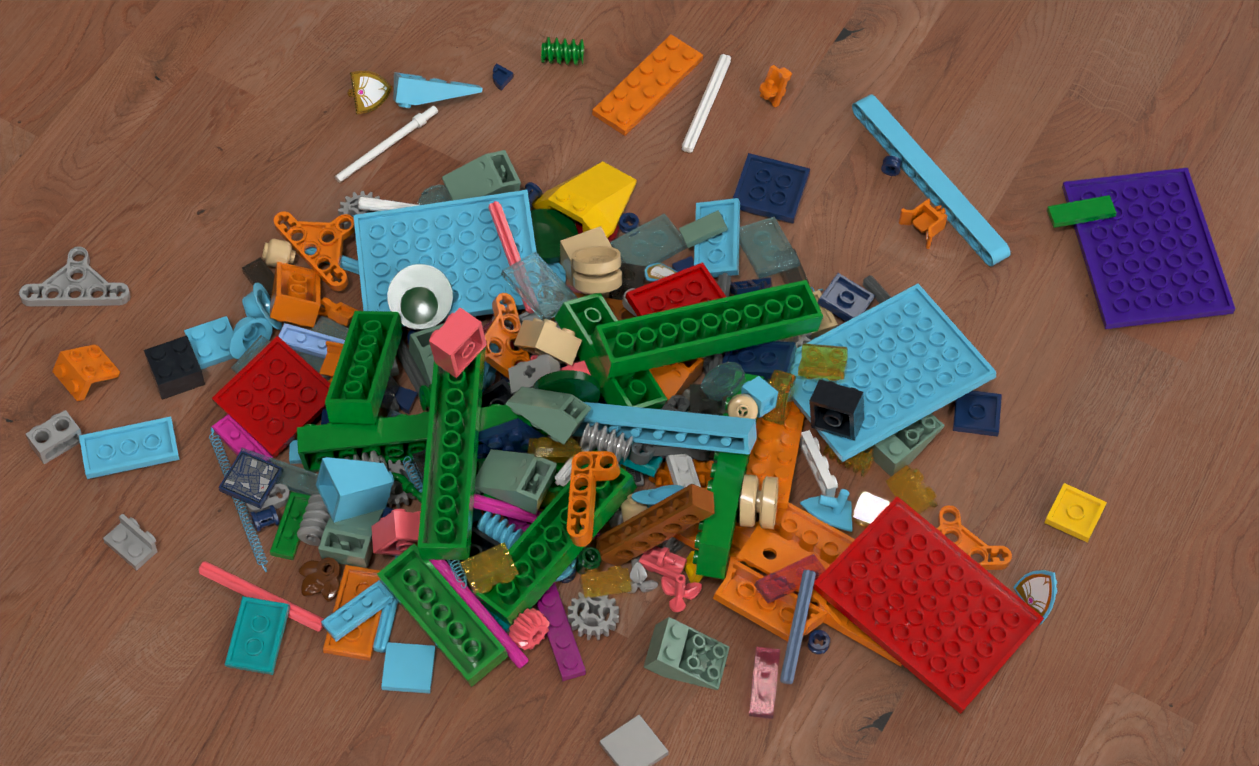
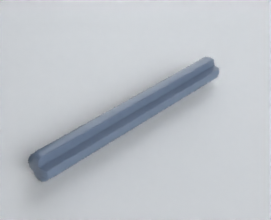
M804 570L802 574L780 682L784 684H792L794 680L816 573L810 570Z

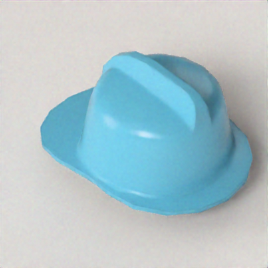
M255 283L253 291L242 299L247 317L266 318L275 329L281 330L283 327L282 322L270 318L271 299L262 284Z
M245 317L238 321L229 343V352L232 357L242 359L263 347L270 340L273 327L266 318Z
M666 485L656 489L635 492L631 498L638 503L646 504L649 508L685 487Z

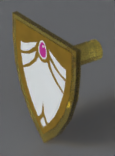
M355 71L350 72L352 89H349L347 94L349 97H354L357 115L374 111L381 106L388 98L393 87L386 79L376 73Z

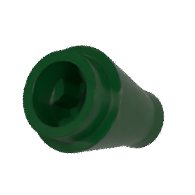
M593 547L584 548L578 556L576 564L577 573L586 575L589 571L597 568L601 564L600 552Z

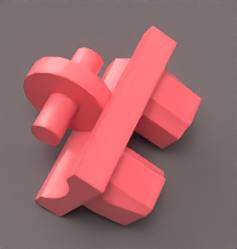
M655 546L644 552L639 562L646 570L656 572L676 581V576L682 573L687 559L669 552L667 547L662 549Z

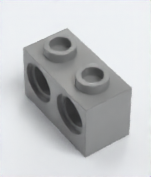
M66 410L60 414L53 415L50 420L33 427L26 433L29 445L43 464L48 463L80 443L79 435H82L80 428Z

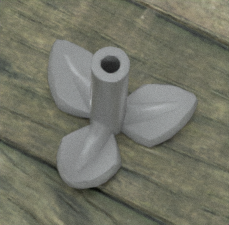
M639 556L631 559L630 579L632 582L620 583L617 586L620 591L635 593L637 588H640L645 593L653 591L658 587V582L654 580L644 581L647 578V573L639 562Z

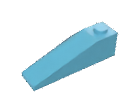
M394 72L393 100L400 107L411 108V104L420 105L481 93L483 88L480 85L455 81L446 83L447 81L437 78L428 81L419 75Z

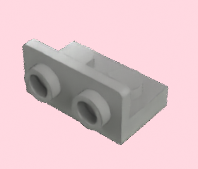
M121 514L119 516L121 523L109 532L103 540L105 544L137 571L158 552L155 545L156 539L150 532H143L134 518L130 517L128 519L124 514Z

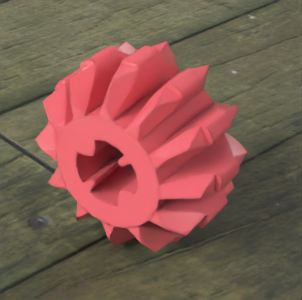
M527 608L523 614L519 613L517 619L513 620L514 623L509 628V637L519 648L531 650L536 644L539 645L542 639H545L544 635L549 631L548 626L550 622L539 610Z

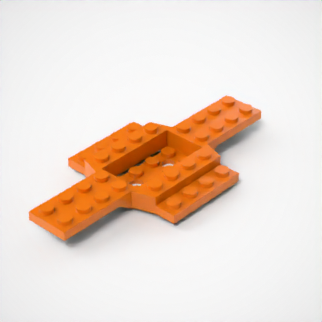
M789 502L787 510L777 508L774 529L761 528L759 521L753 527L740 526V523L736 522L724 581L715 592L713 599L788 642L798 595L740 562L744 561L748 566L755 567L766 573L769 578L776 579L787 585L790 590L799 592L804 570L814 571L816 578H818L855 539ZM699 523L673 537L693 549L699 550L694 548L696 535L702 531L698 530ZM767 550L772 551L776 558L769 560L764 557L763 552ZM814 589L812 590L803 637L822 623H825L901 667L902 664Z

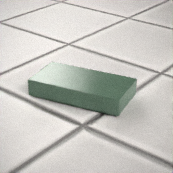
M719 210L679 228L688 248L728 230Z

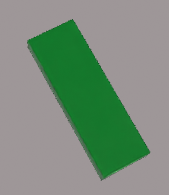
M1110 195L1052 205L1047 208L1053 228L1115 217L1117 213Z
M296 492L290 493L270 549L271 556L294 560L300 539L297 537V531L303 520V514L306 512L305 508L310 498L309 495Z

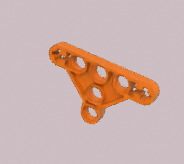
M286 211L277 213L274 217V225L280 235L291 243L293 249L332 290H344L348 285V278L345 271L340 267L343 242L355 232L353 217L343 214L330 223L297 221ZM282 220H284L285 222L288 221L290 227L289 230L285 224L280 223ZM348 221L351 223L348 229H341L339 227L342 222ZM295 233L303 234V238L299 241L291 239ZM327 234L334 236V239L330 242L322 240ZM309 247L317 249L313 255L305 254V250ZM327 261L330 263L327 269L322 270L318 268L321 262ZM334 272V275H335L338 279H341L342 281H341V282H338V281H335V282H334L333 276H332L331 274Z
M500 293L492 302L495 318L484 333L487 344L485 346V362L509 379L508 368L514 367L515 362H528L530 357L527 351L519 348V351H514L510 347V341L515 342L521 323L513 297L508 293ZM501 300H502V303H503V304H507V307H506V308H505L504 305H502V304L500 305L499 302H500ZM504 320L511 321L514 329H507L504 325ZM489 344H496L499 348V353L492 352Z
M948 505L941 508L938 516L939 527L937 529L942 534L947 535L951 533L956 535L958 540L953 543L970 557L973 554H980L984 560L979 564L986 570H1002L1009 566L1012 553L1007 547L988 546L961 525L960 512L956 507ZM951 513L955 516V520L951 522L946 521L943 518V514ZM988 554H990V558H991V561H990V562H988V556H989ZM1001 554L1002 558H1004V561H1000L997 555Z

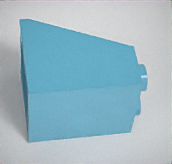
M326 457L322 458L316 487L333 522H338L384 509L388 498H390L394 478L392 473L387 471L384 463Z

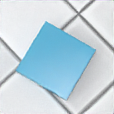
M387 642L381 685L382 690L430 693L436 651L435 646Z

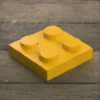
M1064 483L1046 517L1045 523L1088 543L1107 502Z

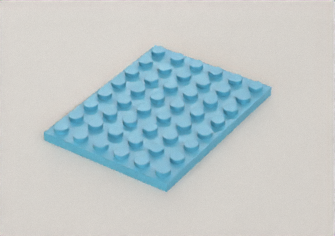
M522 190L353 215L363 311L391 312L387 300L389 285L399 271L415 264L433 266L447 277L453 290V305L449 315L455 313L459 308H462L472 316L493 314L492 302L500 293L510 294L515 301L517 310L525 309L488 208L489 204L494 201H498L502 206L538 306L544 304L528 191ZM502 300L499 302L500 305L502 304L505 308L507 307V304H503Z
M916 284L798 347L788 380L776 381L810 423L809 400L819 379L832 381L849 388L853 387L864 392L865 419L855 441L817 430L839 459L844 462L996 378V371L919 284Z

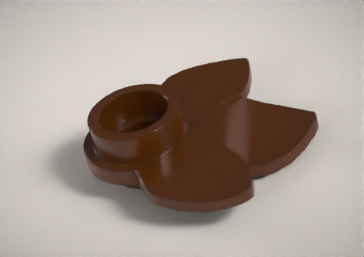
M327 557L320 562L311 560L301 566L299 573L305 577L301 586L302 595L311 596L321 592L328 602L333 600L340 587L337 578L340 574L339 563L334 558ZM327 565H331V571L328 573L324 572V568Z

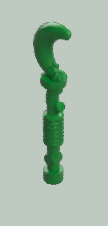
M391 472L394 480L402 484L405 493H412V496L417 497V500L422 502V492L420 493L416 490L414 484L407 477Z

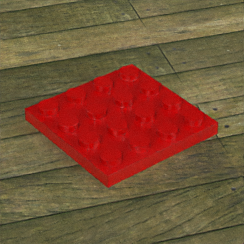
M703 262L626 292L625 296L637 316L726 297Z
M277 335L212 397V400L275 458L297 437V427L311 424L322 413V410L326 408L325 400L331 384Z

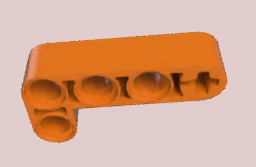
M583 451L575 454L572 459L567 532L576 546L583 547L588 545L593 537L596 482L611 481L620 475V465L615 454L612 452ZM584 464H589V466L584 469L580 468ZM607 464H613L609 468H603ZM582 486H588L584 490H578ZM580 508H586L583 512H577Z

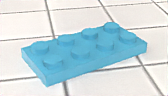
M739 198L696 203L695 221L719 210L728 230L695 245L694 265L703 262L713 277H718L723 273H727L729 276L739 275Z
M171 417L79 435L87 479L180 460Z

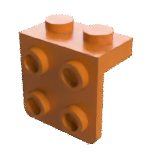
M97 345L60 351L52 370L76 401L85 400L91 383L117 378L120 374L119 369Z

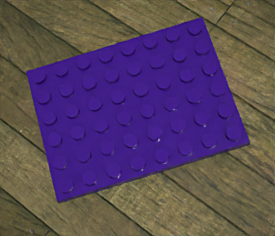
M1188 168L1063 182L1062 189L1067 203L1110 195L1117 212L1115 217L1073 224L1105 329L1234 314L1235 306Z

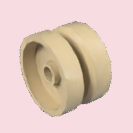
M591 246L575 251L572 254V268L575 270L573 273L574 288L585 293H605L622 286V271L619 269L621 267V252L616 248L608 246Z
M744 475L739 500L740 526L753 527L756 522L757 513H759L761 528L774 529L778 500V477L766 476L763 479L762 490L760 491L757 475Z

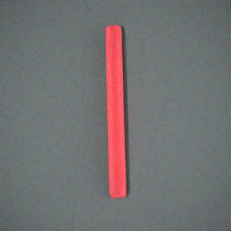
M494 201L489 204V211L524 307L529 314H532L539 309L502 206L498 201Z
M204 561L199 567L201 575L246 597L289 604V618L317 632L323 629L321 621L324 618L209 562Z

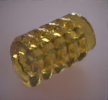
M827 444L823 456L829 453V459L834 460L837 457L838 464L844 463ZM871 449L867 453L864 450L844 461L845 468L849 469L853 466L854 473H858L861 470V477H865L874 462V457H872L874 450Z

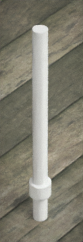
M432 106L422 114L418 113L415 115L411 122L335 175V179L341 183L411 131L421 128L427 123L428 119L438 113L437 108Z

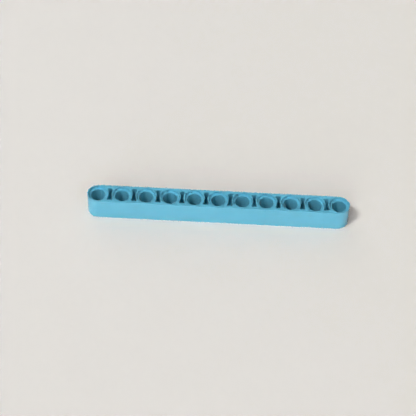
M870 94L852 104V110L857 119L890 156H896L902 161L901 168L930 199L934 206L941 205L942 208L944 207L945 214L948 215L947 220L988 266L991 267L1010 256V249L1007 243L874 95Z

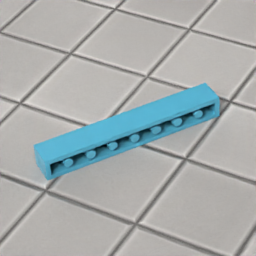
M584 402L591 407V410L578 430L572 435L582 437L588 423L592 427L598 422V430H601L605 425L607 426L608 434L613 429H616V437H619L623 432L625 441L630 436H633V442L739 454H750L757 440L755 419Z

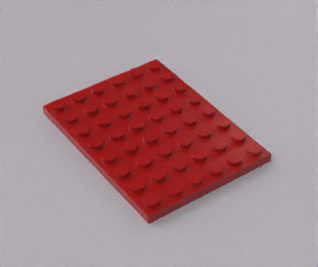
M898 496L814 581L813 589L960 714L1044 619Z

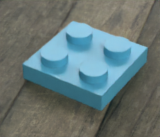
M227 316L184 330L201 369L234 358L229 352V343L233 330Z

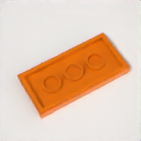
M345 565L333 613L380 580L377 575L380 570ZM382 609L337 642L327 632L323 653L371 661L374 649L373 644Z

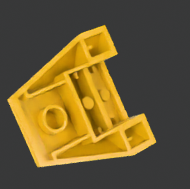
M601 162L547 190L533 203V207L535 209L558 210L582 223L583 232L601 226L608 238L615 231L637 180L611 165Z

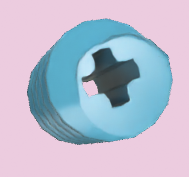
M487 511L479 519L476 528L506 546L508 551L523 534V529L520 528L514 532L516 529L515 524H511L507 528V519L500 522L501 515L496 514L492 518L493 513Z

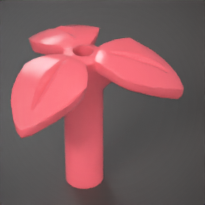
M682 574L676 576V581L665 576L661 578V586L664 593L675 596L669 601V607L673 612L677 613L683 611L686 607L683 597L690 600L694 599L700 593L702 584L693 582L685 585L686 578Z

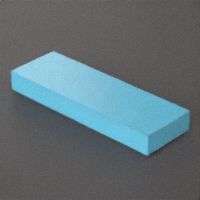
M378 580L322 620V626L337 642L394 601V597Z

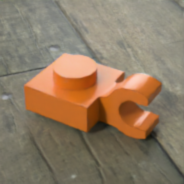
M323 297L320 300V304L324 305L325 308L321 307L318 315H328V318L334 320L337 324L348 326L352 321L354 312L359 310L342 302L336 304L329 298Z

